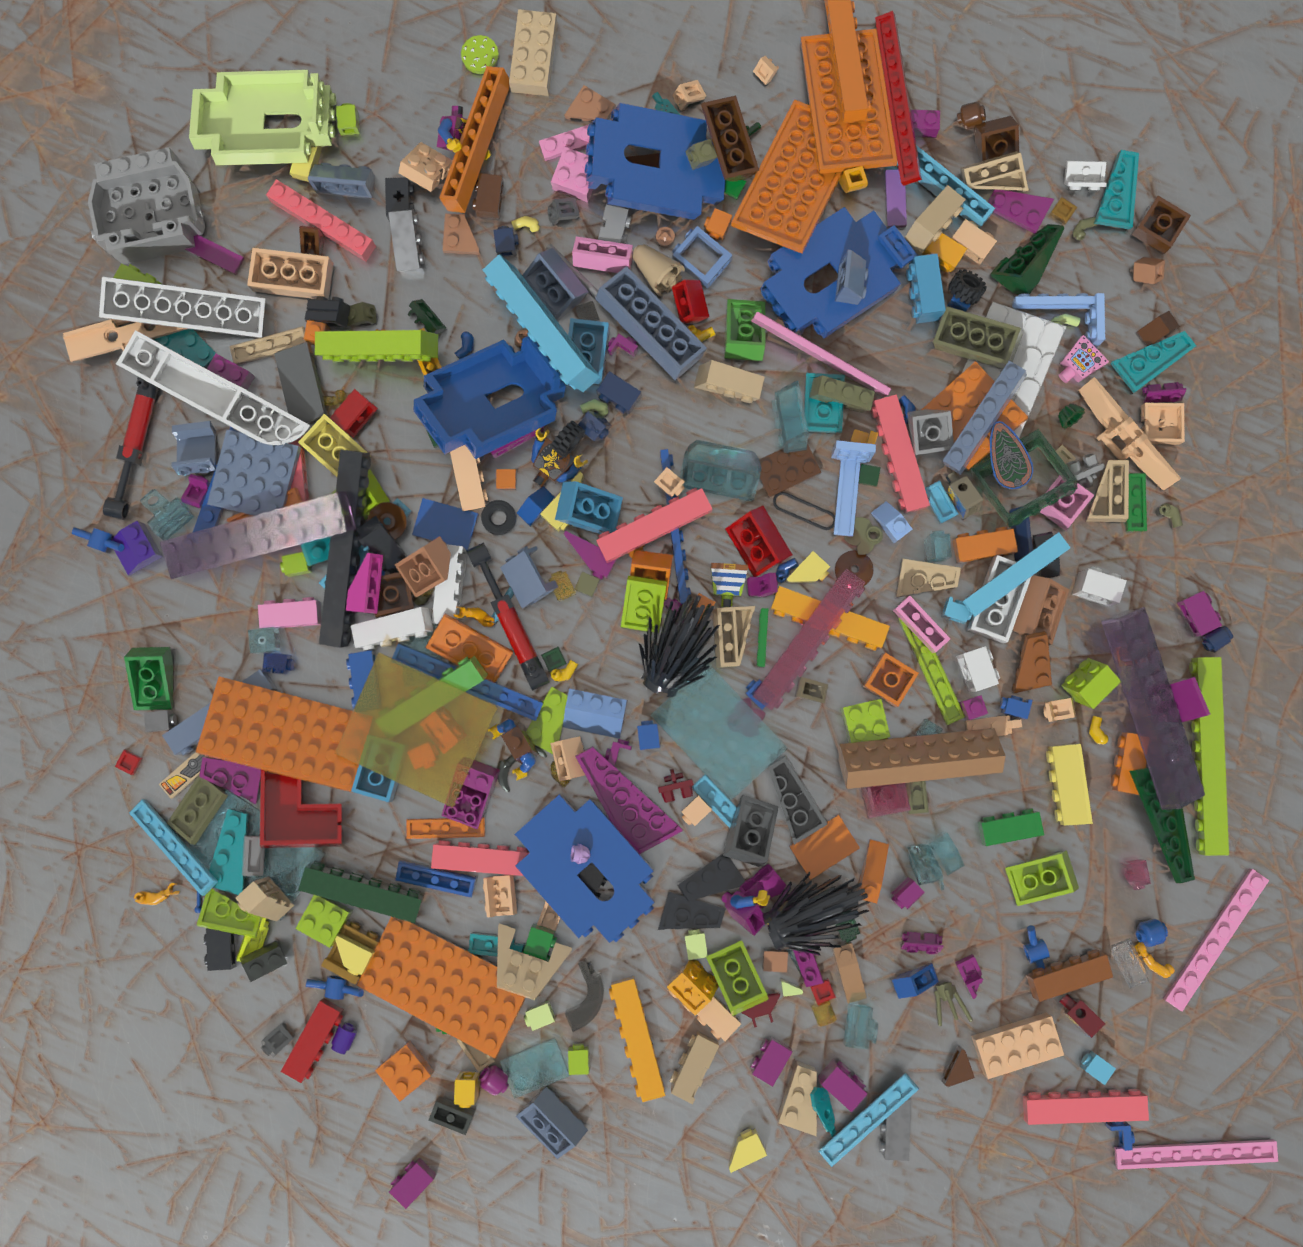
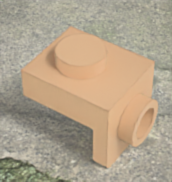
M668 467L654 481L671 498L674 494L678 496L685 488L683 486L685 481L680 479Z
M1073 698L1045 702L1043 711L1045 718H1048L1049 722L1076 717Z

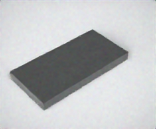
M305 342L274 353L288 413L305 423L316 421L323 414L327 416L311 344Z

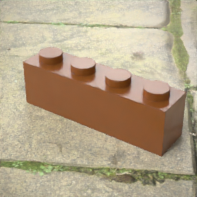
M1097 949L1090 950L1083 956H1072L1065 962H1054L1047 968H1036L1032 970V973L1026 974L1032 997L1039 1002L1113 978L1107 954Z

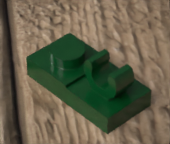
M423 299L414 300L409 304L412 310L408 312V316L417 315V319L414 321L415 324L422 322L427 332L443 333L446 326Z

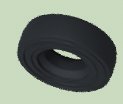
M494 500L489 502L482 510L481 521L488 532L495 535H503L514 527L516 513L508 502ZM501 510L506 514V520L501 525H496L491 520L493 512Z

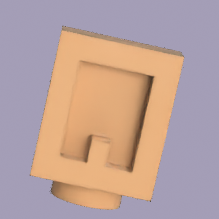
M698 80L680 84L673 93L674 101L680 111L685 110L688 104L702 101L706 97Z

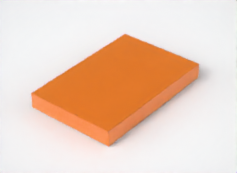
M839 815L830 819L828 825L795 845L791 844L789 846L806 874L810 872V880L860 849Z

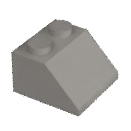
M925 409L907 412L909 437L915 455L951 449L954 443L950 410Z

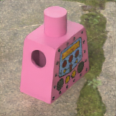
M1083 335L1060 362L1064 370L1059 374V378L1064 383H1067L1072 378L1080 382L1101 369L1109 361Z

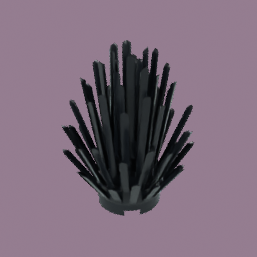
M691 594L688 595L683 606H679L678 611L677 609L672 610L673 601L671 600L658 645V625H655L652 643V619L649 617L647 635L645 633L643 635L644 648L638 643L644 670L641 679H644V686L656 694L661 691L667 693L666 697H675L679 689L704 678L705 676L697 675L709 669L710 666L706 665L717 658L715 656L713 658L709 657L700 663L717 647V644L708 649L700 658H697L720 626L716 625L713 630L712 627H709L702 636L711 621H708L714 606H711L710 603L706 609L704 605H701L700 608L697 607L701 599L699 595L695 598L690 610L689 608L693 602Z
M809 872L788 894L792 886L790 881L771 910L762 914L764 923L769 924L767 925L770 932L768 934L776 950L791 949L820 955L819 952L812 950L821 951L820 947L842 948L840 945H832L830 942L808 941L839 939V935L821 934L862 926L860 923L853 925L846 923L827 928L831 925L855 919L860 914L869 912L867 909L857 911L858 908L871 903L865 901L859 904L858 902L868 897L865 889L853 890L860 887L862 883L847 888L848 884L854 881V877L837 887H830L814 896L841 879L842 875L829 879L817 887L818 884L812 885V881L806 884L805 880L810 876Z

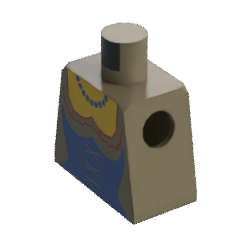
M956 472L947 475L946 479L950 484L947 493L962 520L980 511L983 498L969 478L965 476L960 479Z

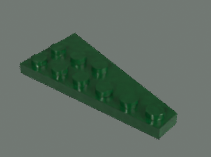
M1175 762L1129 771L1175 883L1195 880Z

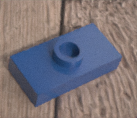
M895 225L879 235L878 240L900 268L910 263L914 256H918Z

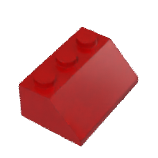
M763 505L749 511L725 528L744 562L748 565L753 577H758L793 555Z

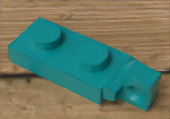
M470 933L468 951L472 954L497 957L498 936ZM513 938L510 949L523 953L524 944L514 943L515 938Z

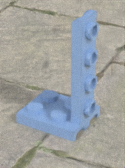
M1065 293L1058 294L1057 296H1049V294H1038L1037 296L1019 294L1012 301L1014 309H1087L1085 324H1088V331H1086L1085 337L1096 348L1105 340L1104 293H1096L1095 296H1088L1086 293L1077 294L1076 296H1069Z
M837 440L832 449L831 458L840 460L833 535L853 537L860 462H870L875 454L876 444Z

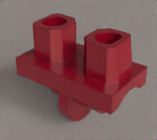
M670 769L671 775L665 776L664 781H673V783L658 787L664 802L675 801L673 790L679 788L683 798L692 797L693 780L677 782V779L684 778L683 773L675 774L674 769Z

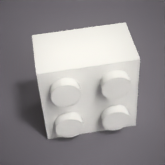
M1091 567L1090 569L1078 572L1072 595L1106 606H1112L1120 603L1127 580L1121 579V575L1115 573L1108 575L1102 573L1100 568Z
M986 646L956 656L969 693L999 684V673L996 668H993L991 663L993 656Z

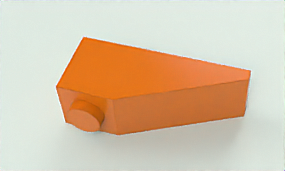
M871 839L869 840L859 883H862V885L857 890L865 889L868 897L863 900L877 904L882 887L889 844Z

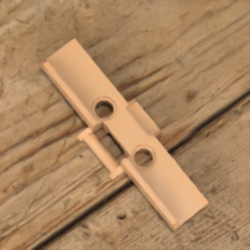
M110 319L63 333V339L71 362L118 349L124 351L135 330L153 340L185 330L186 328L155 325V328L149 331L151 324L136 322L120 327L119 325L131 321ZM117 333V340L114 342L109 341V334Z
M1095 377L1078 390L1094 415L1106 429L1097 437V440H1102L1118 460H1126L1130 457L1163 491L1181 479L1147 439L1148 437L1131 417H1128ZM1119 435L1125 442L1126 446L1123 450H1120L1113 442V437Z

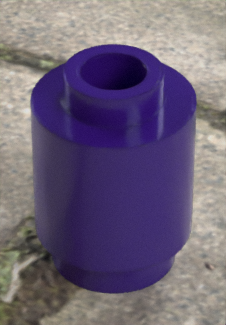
M347 1022L339 1024L331 1042V1049L333 1051L346 1054L350 1050L357 1034L355 1026Z

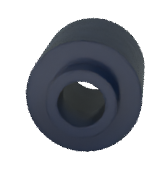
M1225 625L1218 627L1202 637V645L1208 652L1215 653L1231 642L1233 634Z

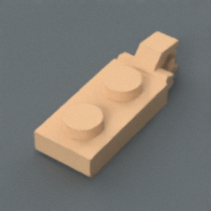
M1010 716L965 721L966 731L995 728L998 736L1011 734L1012 728L1022 727L1021 719L1010 720Z

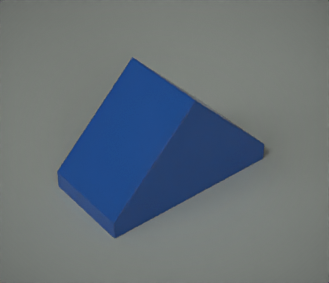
M543 486L528 496L517 514L531 527L541 517L540 513L556 497Z

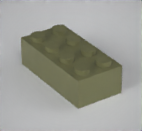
M946 307L933 344L937 350L1004 369L1008 361L1013 362L1023 334L1020 327Z

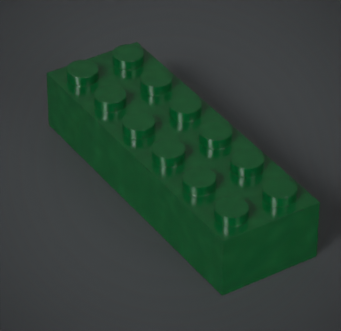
M318 861L309 863L305 867L298 891L412 923L416 922L424 896L420 894V890L409 888V890L401 889L402 886L399 884L390 883V885L382 883L383 880L371 877L369 880L363 878L361 873L352 872V874L344 872L343 868L335 866L332 869L327 868L324 863Z

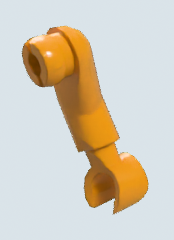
M456 606V608H459V614H454V617H473L484 627H492L494 625L492 623L494 618L481 608L472 607L465 609L464 607Z
M171 883L166 890L163 889L158 893L138 892L134 895L135 902L146 905H158L167 899L169 895L179 894L180 891L173 892V887L178 885V883Z
M1139 942L1134 946V952L1138 956H1142V960L1153 972L1163 978H1169L1175 972L1172 965L1166 964L1163 966L1156 962L1152 955L1146 951L1143 942Z

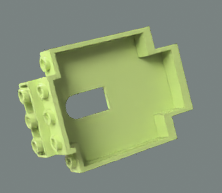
M308 70L217 72L215 89H193L189 139L195 150L211 149V155L216 165L308 163V155H311V146H332V138L335 137L333 121H336V114L333 105H336V94L332 93L330 85H324L318 73L309 74ZM296 114L302 118L300 125L295 128L264 129L265 115Z

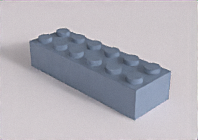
M627 266L599 288L595 299L674 380L678 379L702 358L707 347Z

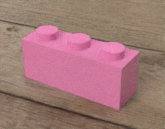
M576 236L572 250L573 266L614 273L620 272L626 266L631 270L633 245Z
M911 596L906 597L893 609V612L932 653H936L950 640L947 634Z
M314 597L302 598V601L295 602V599H284L283 603H276L275 600L264 601L263 605H258L260 629L321 625L320 601L314 600Z

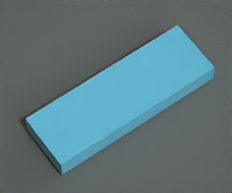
M704 774L692 786V789L730 828L737 807Z

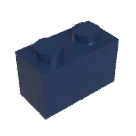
M610 371L597 389L598 398L606 404L612 403L615 405L614 408L622 414L626 412L630 415L642 396L640 390Z

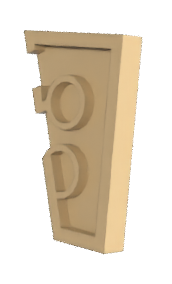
M902 558L896 597L958 587L961 568Z

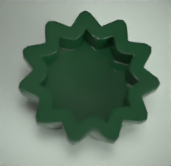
M1074 403L1066 405L1058 415L1061 427L1066 429L1076 424L1083 417L1085 409Z

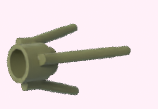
M951 981L936 985L937 990L934 993L936 996L938 1025L942 1026L941 998L943 1001L948 1000L954 1019L958 1020L952 1001L954 996L968 1020L972 1022L973 1019L960 998L955 985H952Z

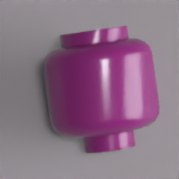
M496 1065L486 1066L479 1075L480 1087L493 1096L498 1095L500 1092L504 1093L509 1086L507 1082L508 1074Z

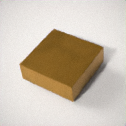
M1061 197L1050 215L1066 224L1077 207Z

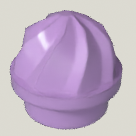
M582 844L573 845L571 861L577 864L587 862L591 855L589 849Z

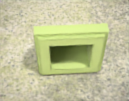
M780 978L784 997L803 993L800 986Z

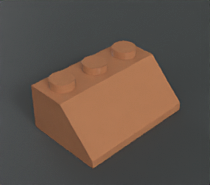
M439 536L396 563L395 566L414 596L418 597L448 579L451 553L446 543Z
M1032 576L1013 631L1023 636L1045 631L1048 634V644L1052 645L1069 589L1050 578Z

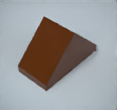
M300 226L301 253L322 256L325 236L320 228Z
M1167 311L1136 333L1147 347L1180 327L1171 312Z
M959 1045L942 1078V1083L947 1087L975 1078L966 1051Z

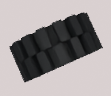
M960 269L955 273L948 288L951 290V294H955L954 297L956 299L960 298L961 302L965 301L966 304L971 303V305H974L981 299L987 286H985L986 283L982 281L981 277H977L978 274H972L970 270L967 272L966 269H963V271Z
M574 421L568 422L562 428V431L558 433V436L555 437L551 448L563 458L566 457L579 444V441L585 434V430Z

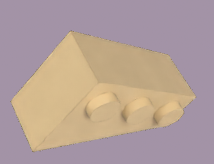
M1012 152L960 168L963 183L971 189L1029 191L1021 152Z
M948 185L916 219L905 236L906 241L919 256L932 241L935 242L943 233V228L946 230L953 222V216L957 218L964 209L961 206L966 199Z
M710 360L699 365L694 388L723 394L731 398H740L743 402L752 403L760 399L765 377Z
M1108 460L1086 522H1126L1128 520L1129 460Z
M755 606L726 607L713 610V626L715 628L716 625H720L714 633V642L717 644L715 648V657H717L716 668L740 666Z
M269 876L253 881L236 897L238 906L244 912L247 911L250 914L278 921L295 906Z
M698 1031L695 1036L692 1035L687 1044L689 1049L686 1054L683 1053L678 1062L680 1064L678 1072L674 1070L669 1080L672 1083L671 1094L692 1105L695 1101L694 1096L703 1083L702 1079L719 1048L718 1041Z
M795 1061L777 1120L779 1124L817 1137V1112L812 1107L810 1097L814 1087H817L815 1067Z

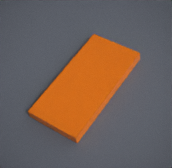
M446 613L443 615L425 647L456 665L465 657L470 659L475 656L488 674L486 679L493 682L497 681L513 654V651Z

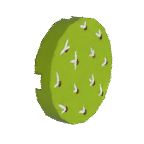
M477 35L469 38L463 44L461 58L466 69L475 74H484L486 66L495 67L497 65L499 53L492 39L487 36Z

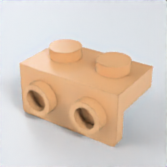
M497 875L484 878L483 890L485 893L487 917L517 914L514 875Z

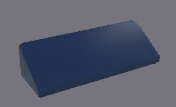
M1027 506L1009 510L1011 529H1014L1018 552L1014 553L1015 562H1018L1033 551Z

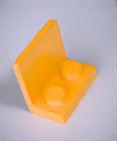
M694 959L688 960L682 972L667 986L694 1015L698 1014L711 1002L719 987L715 977L709 974L699 961Z

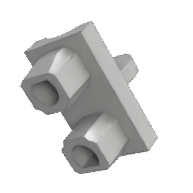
M1093 453L1083 456L1085 465L1082 467L1078 460L1066 463L1068 473L1065 474L1074 481H1077L1078 484H1083L1086 488L1093 486V480L1097 478L1095 473L1105 469L1104 463L1098 462L1096 455Z

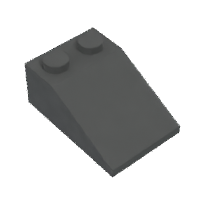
M742 795L726 838L723 856L757 867L767 863L779 807Z

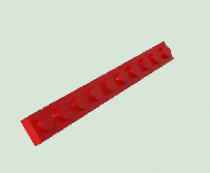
M893 11L875 17L900 180L902 185L905 186L922 180L896 16Z

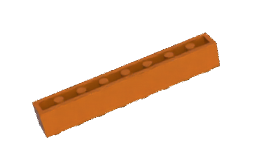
M824 0L843 122L866 120L867 112L871 111L870 99H866L868 85L863 80L865 78V67L861 66L863 55L862 50L858 49L860 36L855 30L857 29V18L853 17L855 12L854 1Z
M486 66L460 139L462 149L454 155L439 197L447 211L466 212L510 87L509 77L502 67Z

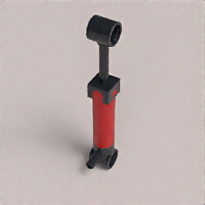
M137 377L136 384L138 388L123 445H119L116 459L124 462L115 498L108 497L103 505L104 516L125 520L129 513V502L124 501L123 497L132 464L139 466L142 464L144 456L142 449L156 395L160 388L140 377Z
M484 542L466 550L473 567H481L496 600L490 603L530 688L533 691L550 683L508 594L502 596L487 564L492 558Z

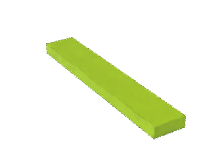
M899 618V622L946 725L965 718L937 654L932 653Z

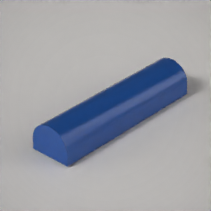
M402 860L398 862L395 881L471 898L477 877L442 869H433L429 866Z

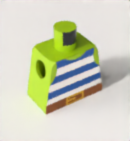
M711 563L713 595L721 596V607H733V597H741L748 565Z

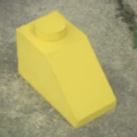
M812 551L786 579V582L793 584L816 583L818 579L823 581L829 574L827 570L830 566Z
M342 933L337 935L335 940L344 967L348 968L347 971L353 975L364 974L375 951Z
M747 1129L741 1132V1136L737 1138L728 1164L731 1173L767 1156L756 1129Z

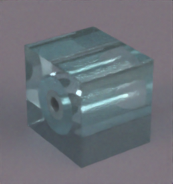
M270 627L248 630L251 654L281 652L278 628Z

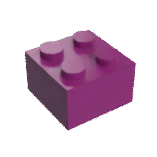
M832 1059L817 1077L821 1085L848 1110L853 1112L867 1095L866 1085L856 1074L852 1076L848 1070L849 1068L841 1060L836 1062Z

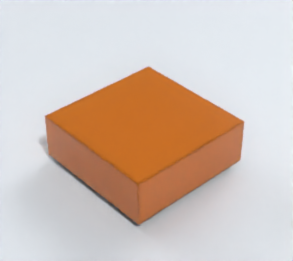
M496 469V489H516V469Z

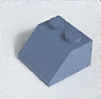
M847 250L839 264L835 301L858 305L866 295L864 280L867 279L868 268H866V260L852 250Z

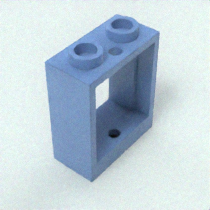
M697 226L694 230L690 229L682 244L675 246L672 251V259L681 263L689 275L695 280H701V284L708 289L732 261V254ZM697 236L721 255L706 275L681 256Z

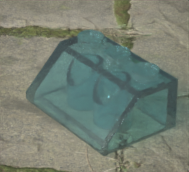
M794 381L775 392L774 400H771L773 412L776 411L777 417L774 418L775 427L780 430L778 444L779 447L783 446L784 453L807 450L809 433L799 381Z

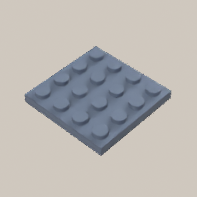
M226 430L207 504L282 522L284 516L282 512L288 498L287 492L291 489L301 447L288 443L284 445H268L243 433Z

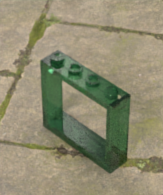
M1039 429L1020 440L1028 453L1039 447L1065 482L1009 514L983 479L993 473L991 457L971 467L972 478L1008 528L1013 525H1019L1027 517L1038 514L1043 508L1056 504L1059 499L1072 495L1078 489L1077 478Z

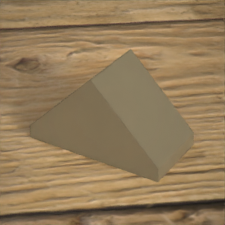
M800 677L798 678L795 697L824 703L828 684Z

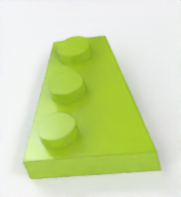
M551 687L546 695L537 720H532L526 730L533 744L551 754L553 752L550 743L560 741L568 697V695L554 687Z
M211 889L205 895L197 926L257 938L262 918L247 911L244 912L237 903Z

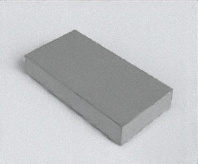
M244 836L242 876H263L265 848L260 847V836Z

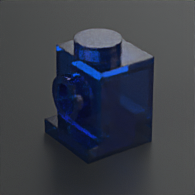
M264 652L262 672L271 673L272 669V673L284 674V670H293L294 660L292 655Z

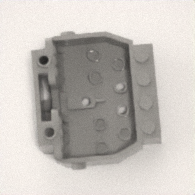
M169 147L94 164L97 178L93 179L88 198L93 225L91 234L96 243L107 253L116 258L120 263L129 264L183 252L187 248L195 247L193 236L202 235L205 229L204 212L200 204L197 187L181 168L179 158ZM154 186H156V190H155V191H151V189H152ZM138 190V193L133 195V192ZM152 215L153 218L148 220V217Z

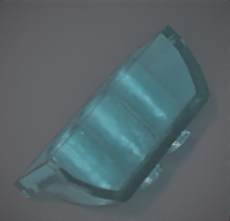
M696 440L688 446L684 453L679 478L685 481L683 486L687 489L697 488L699 490L702 488L706 493L753 502L761 475V464L753 451Z

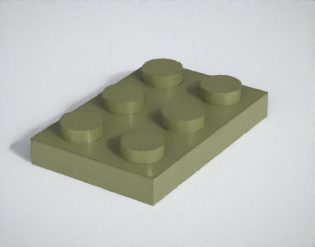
M200 774L167 822L184 839L196 845L228 796L215 784L199 777Z

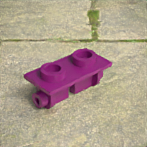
M1179 382L1164 383L1163 390L1160 384L1146 385V387L1142 388L1143 395H1146L1143 404L1182 401L1187 389L1183 388V384H1179Z
M906 931V933H902V941L905 942L902 944L901 949L909 953L926 951L927 954H938L944 947V945H939L942 944L943 938L939 934L924 933V940H920V932Z
M793 950L805 986L810 987L824 983L814 954Z

